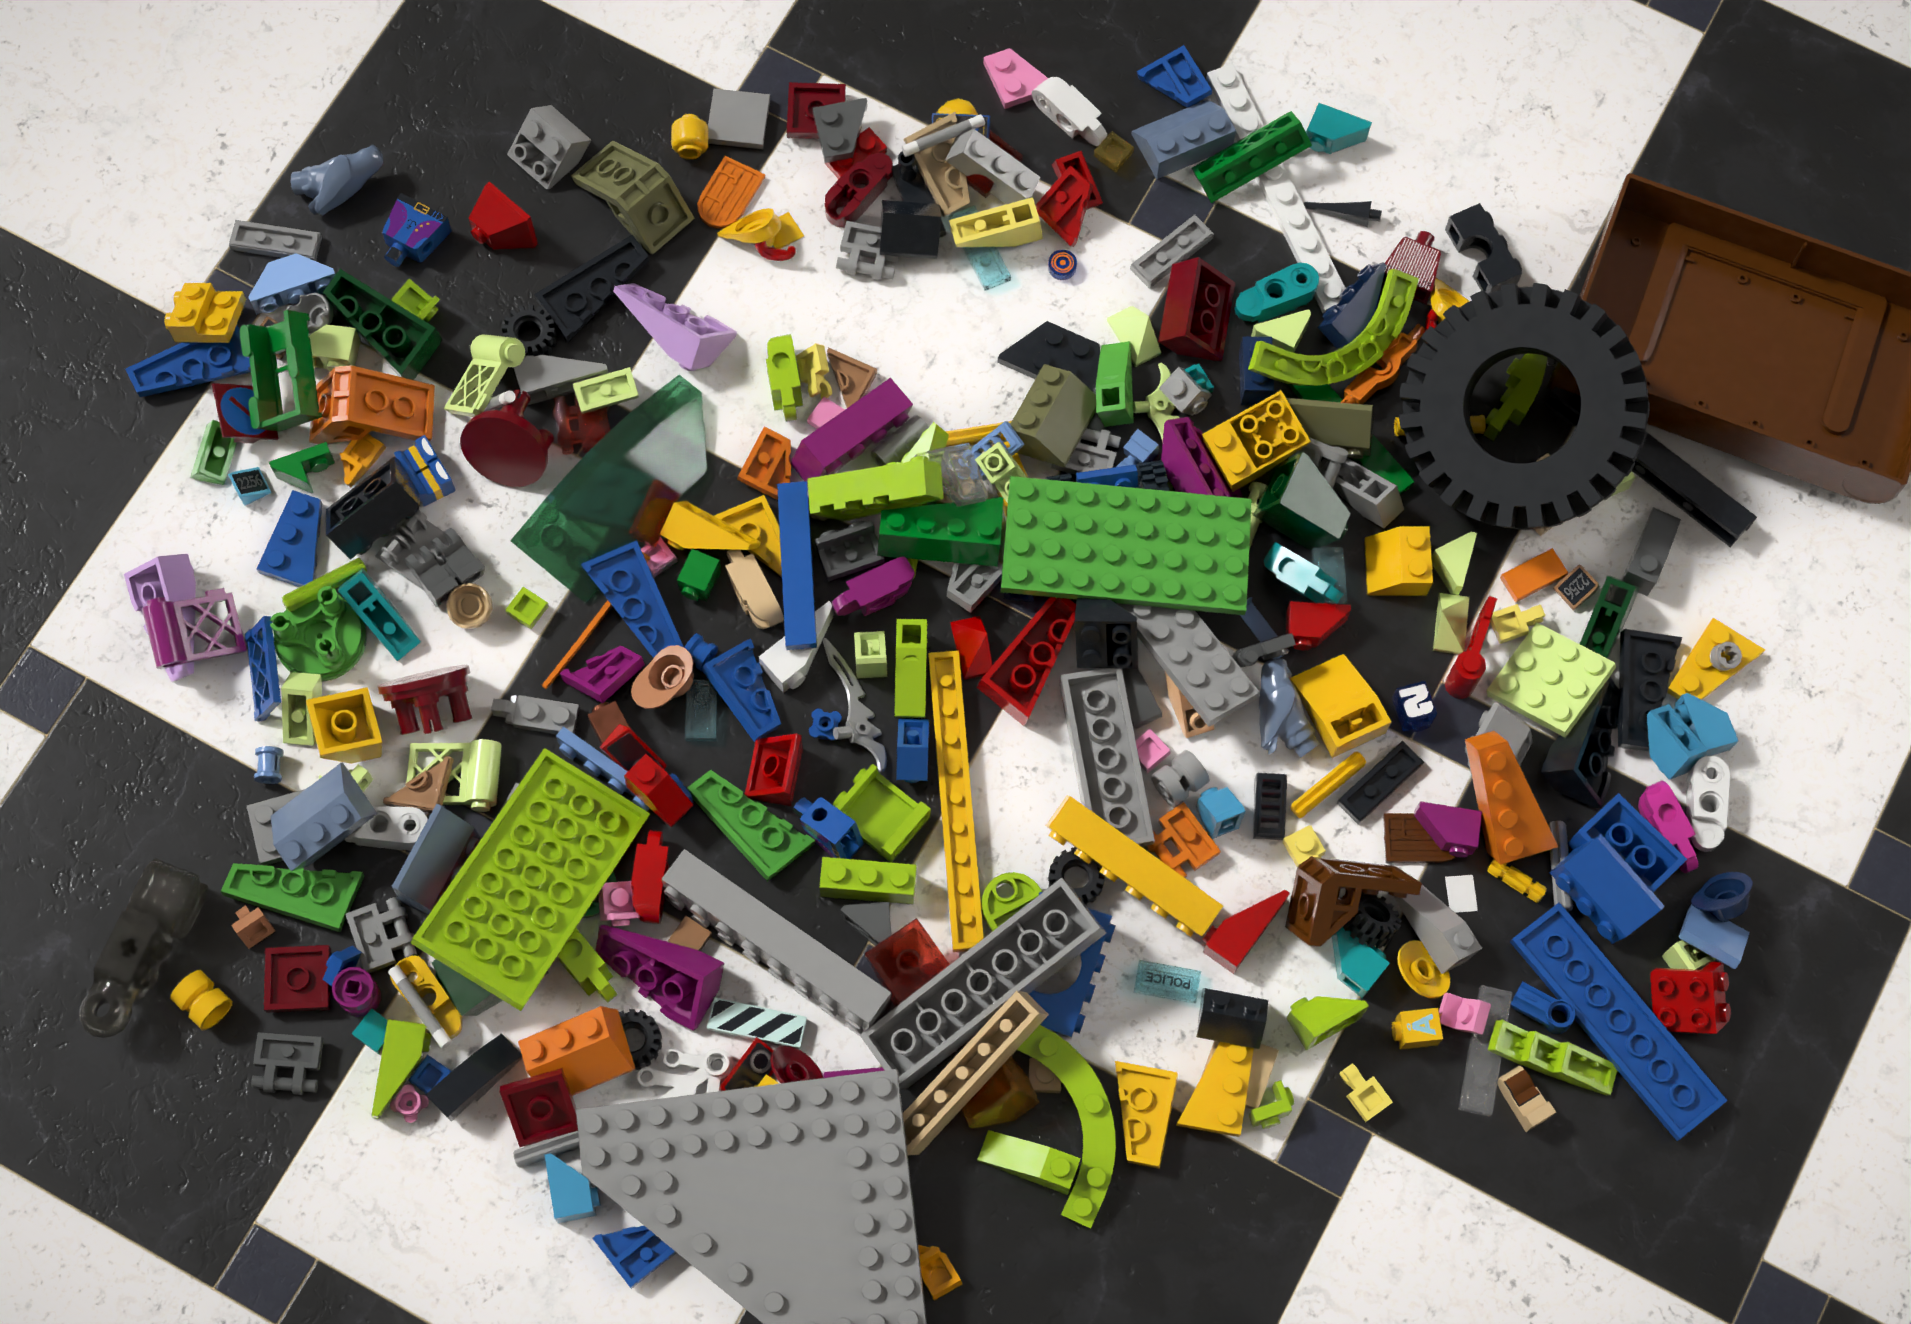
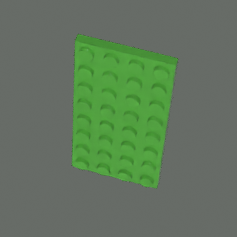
M1010 476L1001 592L1066 599H1110L1119 604L1245 615L1247 608L1252 499Z

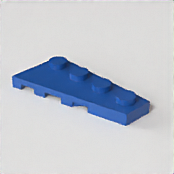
M238 325L235 327L230 343L181 342L125 369L139 397L251 372L249 357H244L242 354Z

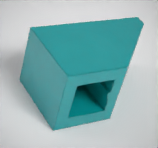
M1342 927L1332 936L1337 979L1363 998L1390 963L1386 960V955L1380 949H1377L1375 946L1370 948L1365 943L1363 945L1360 944L1358 937L1353 939L1350 936L1351 931H1345Z

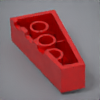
M1050 597L982 677L977 686V689L1023 726L1030 717L1075 621L1076 604L1070 599Z

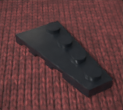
M1624 629L1620 632L1618 747L1641 751L1649 750L1647 714L1649 711L1661 707L1663 700L1666 698L1669 688L1667 687L1671 672L1674 670L1675 656L1683 637Z

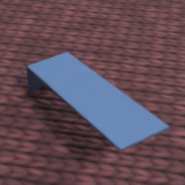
M1252 597L1247 599L1246 613L1240 616L1257 639L1262 642L1277 637L1276 633L1253 605Z

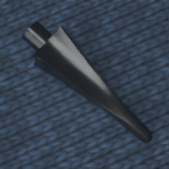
M1372 201L1348 203L1303 202L1306 209L1333 215L1367 228L1369 220L1380 222L1382 210L1371 209Z

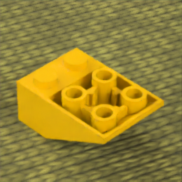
M1282 390L1202 434L1204 443L1232 492L1259 478L1311 442Z
M1344 654L1290 678L1301 698L1304 708L1332 758L1386 734L1391 724L1389 716L1378 696Z

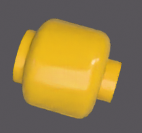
M686 114L682 118L675 120L671 131L672 149L684 159L700 157L708 149V125L706 122L694 114Z

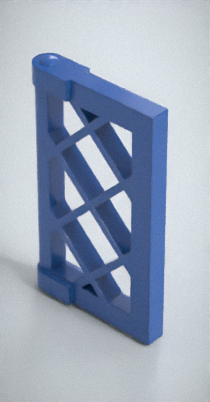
M263 616L252 629L245 633L255 710L254 721L257 722L266 720L270 713L281 703L273 629L270 626V623H272L270 621L271 616Z

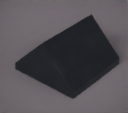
M882 200L879 255L937 259L942 218L940 205Z

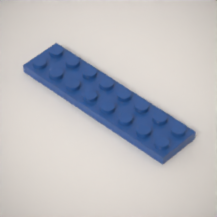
M1560 902L1510 941L1558 1000L1562 999L1572 1004L1575 1009L1574 1019L1607 1059L1613 1063L1617 1071L1676 1141L1680 1140L1728 1101Z

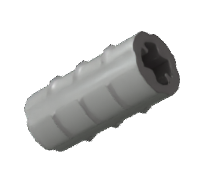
M914 415L871 451L873 460L878 466H884L891 462H901L903 456L913 448L920 439L921 434L929 426L921 417Z

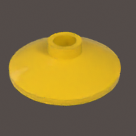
M1409 941L1399 949L1397 959L1400 972L1414 991L1432 999L1439 998L1448 991L1450 987L1449 971L1441 974L1421 941Z

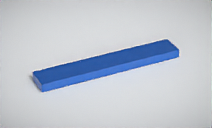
M807 481L777 484L785 646L786 650L817 648Z

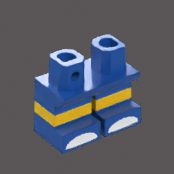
M425 435L416 439L415 445L407 450L394 452L395 457L400 461L418 490L423 507L456 491L452 479Z

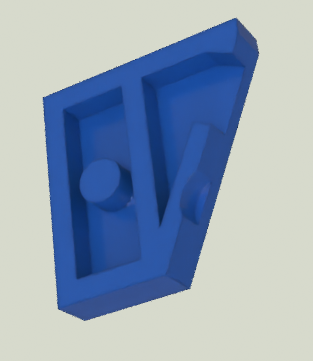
M634 1226L604 1235L598 1234L592 1238L631 1289L677 1253L645 1226Z

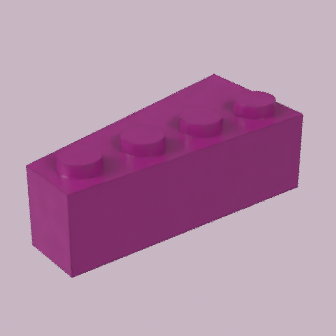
M890 377L801 440L790 463L791 466L807 483V478L835 474L848 462L860 456L872 443L876 444L881 441L892 427L899 428L910 418L908 413L913 403Z

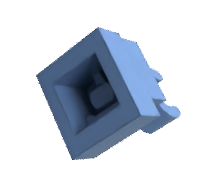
M1137 429L1123 447L1124 454L1128 457L1121 461L1117 467L1152 462L1159 454V445Z

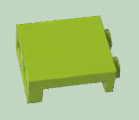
M872 764L867 770L863 768L858 772L853 780L854 786L848 793L846 791L841 792L835 799L833 806L852 818L858 826L863 841L892 863L931 816V808L922 801L919 804L882 776L878 772V767Z

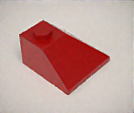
M489 181L484 186L469 216L472 236L480 244L485 242L492 249L534 248L538 245L531 216Z

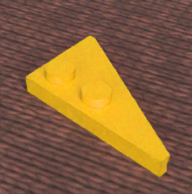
M765 495L714 515L716 518L760 541L759 548L747 551L751 554L753 553L757 559L782 577L780 528Z

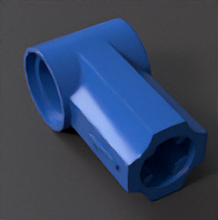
M1523 981L1509 1006L1543 1024L1549 1032L1554 1034L1566 1032L1575 1018V1009L1568 1001L1557 1000ZM1555 1010L1563 1012L1567 1021L1565 1023L1555 1022L1551 1017V1012Z

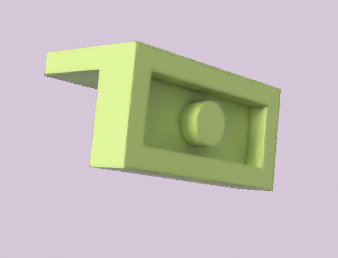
M630 367L573 384L582 414L639 398Z

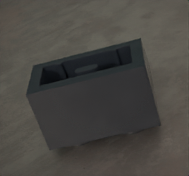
M1077 598L1075 611L1077 668L1138 669L1137 617L1110 599Z

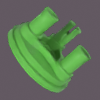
M331 586L322 587L318 591L316 600L292 612L286 609L284 613H276L270 619L272 622L270 626L274 633L275 650L284 667L289 672L321 674V682L336 679L349 672L363 655L367 641L364 621L347 601L338 595L334 588L333 590L331 589Z

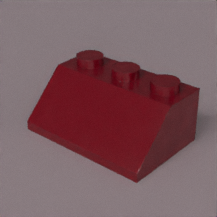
M1200 257L1172 264L1158 342L1179 355L1221 361L1223 359L1235 282Z

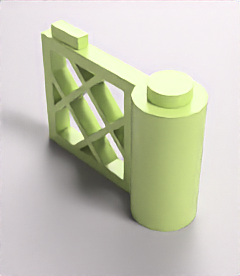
M495 335L477 336L471 344L473 360L444 409L451 414L475 417L484 412L507 368L516 367L523 361L525 348L520 340Z
M486 739L473 740L471 743H410L406 783L416 777L417 770L421 774L442 762L444 757L449 756L452 752L463 751L462 762L451 770L448 781L449 783L454 777L460 783L459 796L445 795L443 805H471V809L474 811L487 812L490 810V807L497 805L502 745L497 741ZM418 752H432L436 757L423 770L417 765Z

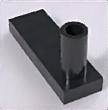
M903 151L900 152L898 164L893 166L892 175L902 201L935 204L932 194L916 165L915 155L912 154L905 157ZM941 220L940 237L946 236V230Z

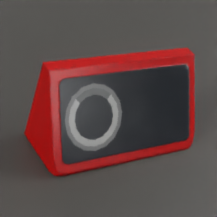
M618 724L599 747L626 771H629L645 754L651 757L663 769L667 767V764L629 727Z
M756 1037L721 1084L719 1091L754 1087L761 1082L766 1074L771 1077L774 1072L771 1067L770 1058L774 1050Z

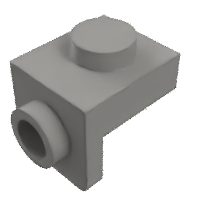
M1178 367L1159 387L1181 413L1191 416L1201 412L1206 407L1207 400L1212 396L1208 390L1202 389L1181 367Z

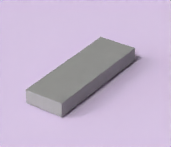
M1194 214L1133 262L1130 270L1150 289L1171 272L1172 264L1187 260L1211 241L1214 233Z
M235 220L229 247L230 250L280 258L297 253L316 261L322 236L319 232Z

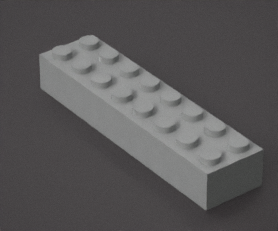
M684 849L662 877L664 893L668 896L666 900L680 911L686 908L693 913L692 919L704 928L710 925L719 931L717 936L730 946L736 943L744 949L742 953L756 964L762 961L769 966L768 972L780 981H784L786 978L795 984L794 990L806 999L812 996L821 1003L819 1007L832 1017L838 1014L847 1021L845 1025L854 1033L861 1035L862 1032H865L884 1017L891 1008L890 991Z
M1060 878L868 1028L860 1037L884 1070L898 1069L900 1088L906 1090L972 1039L1016 991L1031 993L1104 936L1106 932L1070 884L1063 878Z

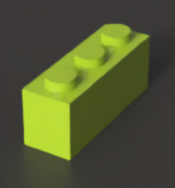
M822 857L819 886L821 897L914 905L916 865Z

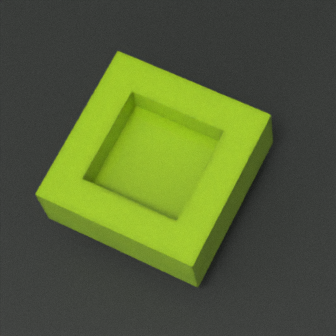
M522 587L505 611L507 615L532 630L549 605L547 601Z

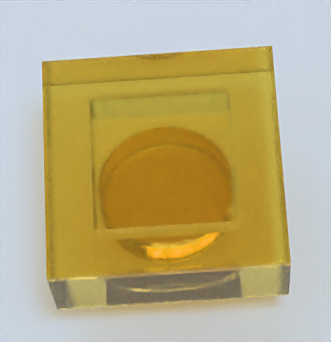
M1112 131L1094 150V157L1117 172L1134 153V147Z

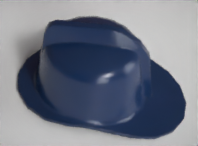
M1740 872L1718 874L1710 878L1691 899L1692 906L1700 910L1709 911L1721 922H1727L1732 918L1742 915L1748 909L1749 893L1753 882L1748 875Z

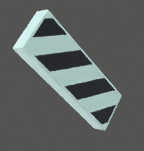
M714 997L707 1030L752 1040L758 1037L766 1043L792 1046L800 1050L807 1017Z

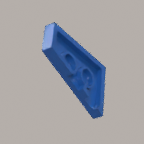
M292 490L256 568L258 573L298 587L314 580L318 558L317 543L320 536L322 502L320 499Z
M750 638L705 663L701 670L755 742L776 730L781 725L771 693L765 688L761 676L763 671L760 663L756 662L752 651L754 645Z

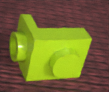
M408 279L391 300L428 322L438 311L435 305L440 299L436 295L432 298L411 279Z
M1281 1080L1275 1082L1272 1086L1276 1102L1252 1109L1248 1116L1252 1127L1261 1125L1262 1129L1271 1128L1281 1123L1280 1118L1289 1116L1291 1113L1294 1098L1290 1088H1284Z

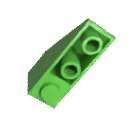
M1130 341L1101 345L1096 379V413L1105 427L1134 423Z

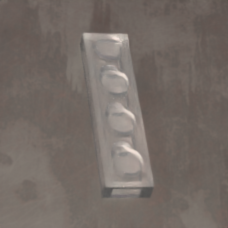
M1484 985L1479 987L1477 1000L1490 1003L1491 1007L1483 1035L1471 1033L1458 1110L1487 1117L1492 1115L1502 1057L1488 1051L1495 1021L1505 1020L1508 1022L1512 998L1511 991Z

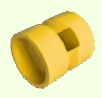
M196 970L186 976L175 987L170 997L182 1011L186 1010L189 1012V1018L202 1031L217 1024L230 1010L233 1002L220 988L213 989L214 982L202 970Z

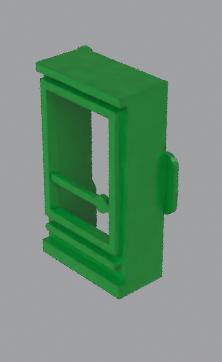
M285 310L283 311L284 321L268 327L252 324L240 327L242 354L244 357H249L254 397L249 399L248 404L251 426L254 429L281 432L322 417V413L318 412L319 404L311 342L307 322L310 321L308 313ZM286 351L288 365L277 368L276 354ZM288 370L292 378L296 410L283 414L278 374Z

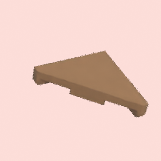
M828 347L827 357L846 408H848L867 394L877 375V368Z
M449 756L444 757L442 762L407 782L405 787L390 797H385L383 803L386 806L414 807L422 812L432 813L436 804L443 805L454 759Z

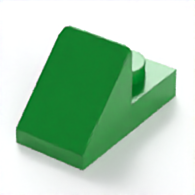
M327 442L269 461V464L277 479L309 493H314L307 473L322 472L330 465L335 464Z

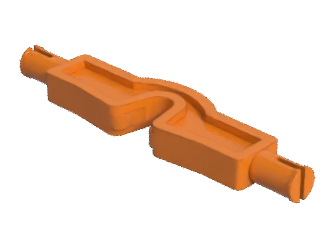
M1417 324L1407 335L1400 333L1383 352L1384 355L1376 361L1384 370L1369 367L1359 373L1345 388L1344 399L1340 403L1364 404L1377 390L1392 384L1400 373L1401 365L1417 350V341L1425 333V328Z

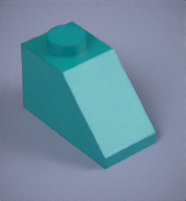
M1318 103L1306 131L1312 144L1309 148L1316 152L1332 154L1365 142L1372 122Z

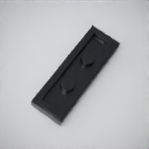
M1402 740L1338 799L1337 804L1359 825L1424 764V761Z

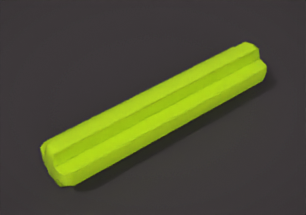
M356 558L283 595V605L289 612H292L316 600L318 591L322 587L331 586L332 590L333 588L337 589L362 568L367 572L366 565L361 558Z

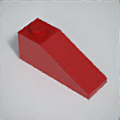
M1283 890L1223 920L1218 928L1212 925L1203 938V941L1206 942L1203 953L1234 974L1285 904L1290 892Z

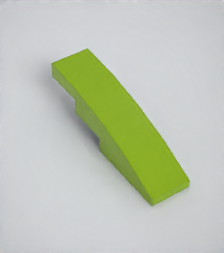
M1505 1020L1495 1021L1488 1051L1556 1079L1600 1094L1611 1095L1617 1069L1612 1062L1570 1042L1561 1043L1537 1031L1528 1032Z

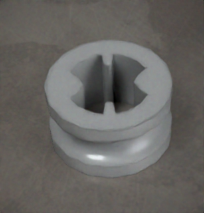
M1724 642L1716 645L1710 651V662L1717 670L1727 671L1735 668L1741 662V650L1735 643ZM1725 651V654L1730 656L1729 661L1721 657L1722 652Z

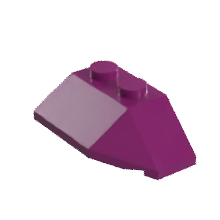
M1189 417L1170 419L1164 423L1161 460L1164 463L1166 475L1176 492L1243 498L1240 489L1232 492L1204 443L1203 432L1193 426L1194 422Z

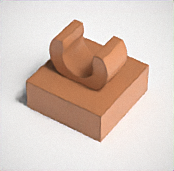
M245 905L235 912L240 920L231 926L248 949L275 932L272 924L259 907L250 912Z

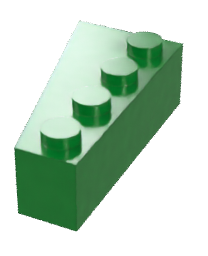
M1003 497L881 510L877 556L906 557L907 559L997 567L1001 545Z

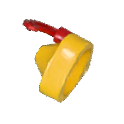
M770 208L755 211L717 232L718 237L754 244L758 253L768 260H789L796 253L794 246H789L787 250L771 247L774 244L775 235L781 229V221L779 216L774 213V210Z
M1435 278L1431 293L1432 309L1427 315L1425 330L1430 326L1436 328V322L1440 323L1445 319L1443 313L1453 305L1461 307L1465 303L1470 302L1438 278Z

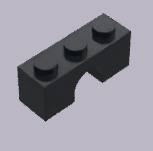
M1478 203L1451 215L1445 231L1458 253L1469 248H1475L1482 251L1487 258L1477 264L1473 274V278L1480 290L1491 293L1501 290V285L1518 284L1522 275L1521 264L1509 252L1505 237L1501 234L1499 235L1495 229L1491 214L1485 211L1482 205Z

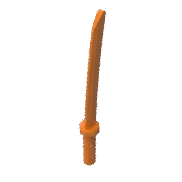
M642 552L646 562L648 563L651 557L648 556L646 553ZM608 600L542 684L543 688L547 689L611 609L612 605Z

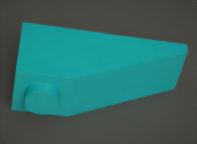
M363 568L339 587L338 592L397 661L421 643L397 609Z

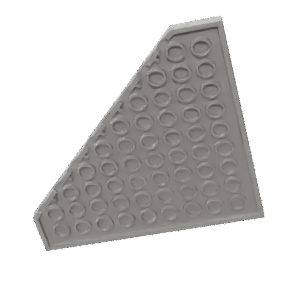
M898 1069L576 1109L582 1175L763 1324H927Z

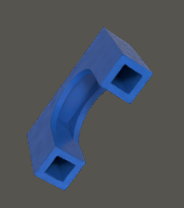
M1088 908L1105 930L1106 934L1080 954L1081 970L1076 981L1069 988L1059 993L1045 994L1035 990L1029 993L1049 1014L1040 1025L1054 1033L1072 1038L1074 1032L1079 1034L1081 1032L1086 1016L1080 1014L1084 1002H1091L1096 985L1090 984L1094 972H1101L1106 955L1100 952L1104 942H1111L1116 925L1111 924V915Z

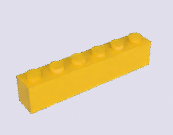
M1067 795L1045 825L1052 830L1048 836L1062 846L1066 842L1077 848L1074 852L1076 856L1088 864L1092 860L1102 866L1099 871L1101 874L1114 883L1119 878L1128 885L1125 891L1139 901L1143 896L1153 903L1150 909L1164 919L1168 915L1179 921L1176 927L1190 937L1194 933L1202 937L1223 908V905L1071 796Z

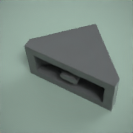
M889 902L844 905L841 908L840 912L843 920L887 957L892 954Z

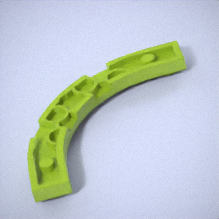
M1397 269L1388 270L1382 295L1372 319L1366 328L1344 347L1324 355H1302L1284 350L1264 341H1257L1248 370L1276 381L1298 386L1332 384L1363 372L1384 355L1383 352L1392 340L1396 339L1400 334L1408 317L1419 278Z
M1039 1025L1017 1050L1036 1059L1050 1069L1064 1084L1075 1103L1082 1125L1083 1154L1079 1174L1061 1215L1091 1229L1105 1198L1114 1168L1116 1139L1112 1111L1101 1082L1083 1056L1059 1035Z

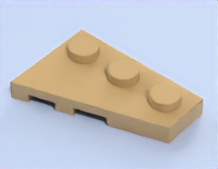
M956 112L904 138L905 144L955 125L957 122ZM956 137L914 153L916 165L936 204L940 205L943 217L970 203L966 175L945 161Z

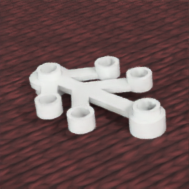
M670 1048L663 1054V1061L666 1067L677 1069L683 1065L699 1068V1070L690 1076L656 1072L650 1067H643L637 1073V1081L644 1088H650L654 1085L672 1087L670 1091L659 1099L696 1094L697 1087L707 1080L706 1093L719 1091L721 1080L727 1078L732 1071L733 1060L727 1051L720 1048L711 1049L704 1056L681 1053L678 1049ZM670 1054H677L679 1059L676 1063L670 1064L667 1062V1057ZM715 1060L723 1062V1067L720 1070L712 1069L711 1065ZM646 1072L653 1075L652 1080L648 1083L641 1081L642 1074Z

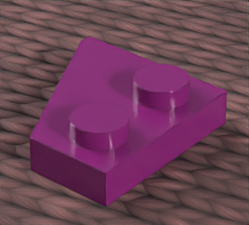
M619 646L607 651L604 655L586 660L587 666L570 673L567 668L560 675L566 684L604 703L635 675L645 663L642 656L623 646Z

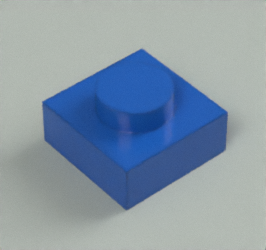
M353 945L342 951L334 952L327 960L326 966L328 968L323 980L332 986L335 977L342 970L356 967L362 952Z

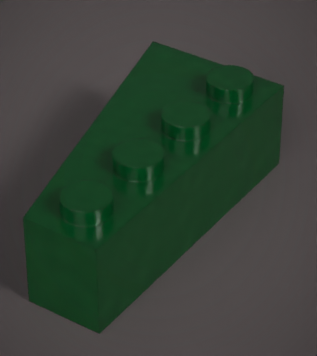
M339 269L323 291L332 306L353 328H356L361 337L399 377L414 380L443 341L435 327L342 269Z

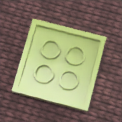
M1536 622L1486 692L1488 697L1566 738L1615 671L1616 665L1615 662Z

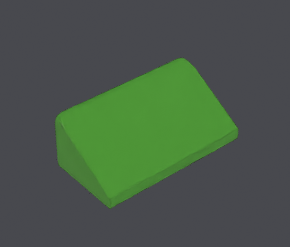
M216 420L209 422L205 428L190 478L224 485L237 443H234V438L222 437L220 423Z

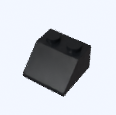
M1203 988L1196 1037L1260 1049L1267 1021L1268 1000Z

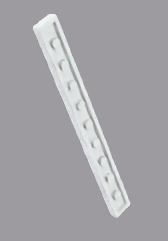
M1233 63L1207 72L1206 79L1219 105L1224 108L1236 129L1235 138L1237 141L1264 127ZM1281 163L1256 177V180L1297 263H1307L1317 270L1319 284L1314 297L1324 314L1331 306L1339 303L1342 299L1340 294L1346 288L1284 164Z

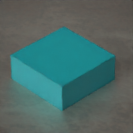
M371 1009L352 1032V1035L379 1054L383 1049L388 1020Z

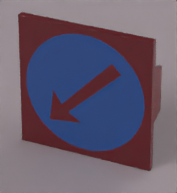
M212 384L223 438H234V443L252 444L260 439H279L277 431L254 429L251 426L248 403L249 399L254 397L253 386Z

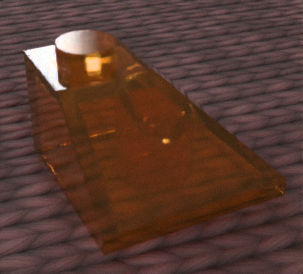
M1010 1056L962 1108L969 1127L978 1128L1015 1121L1040 1102L1028 1076Z

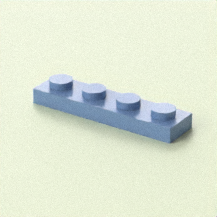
M563 726L556 735V738L560 745L559 750L565 756L572 760L577 757L585 763L583 767L596 777L600 774L609 780L608 785L620 794H623L624 791L634 797L632 801L646 811L649 810V807L626 787L624 775L628 771Z

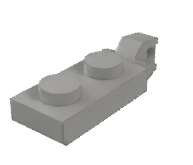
M520 695L511 696L510 701L493 698L491 707L493 716L505 717V722L513 725L514 728L558 734L563 726L575 734L580 710L579 704Z

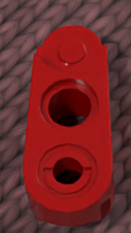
M650 830L647 844H637L631 881L632 899L635 912L640 915L638 920L644 923L661 924L666 894L664 893L665 889L661 879L669 870L668 847L662 846V831Z

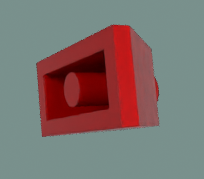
M1290 601L1286 612V634H1293L1296 645H1293L1294 648L1297 650H1309L1321 644L1347 621L1351 605Z
M647 754L624 775L626 787L671 828L693 806V803L672 777Z

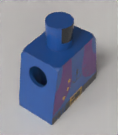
M400 193L382 232L386 245L390 247L384 258L395 267H399L406 256L417 262H423L451 233L452 230L448 217Z
M803 797L794 806L793 812L800 817L805 833L815 839V843L833 858L851 859L864 845L856 822L822 797L818 798L814 803Z

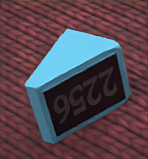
M259 467L228 474L244 506L272 493Z

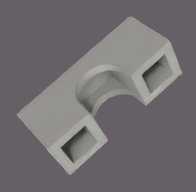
M975 129L957 136L945 161L966 176L980 174L991 179L994 184L990 193L1005 204L1031 198L1040 179V176Z

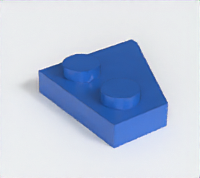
M1184 45L1137 71L1139 80L1187 108L1212 95L1211 87Z

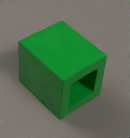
M692 549L677 579L681 594L694 601H697L699 598L707 602L721 573L720 560Z

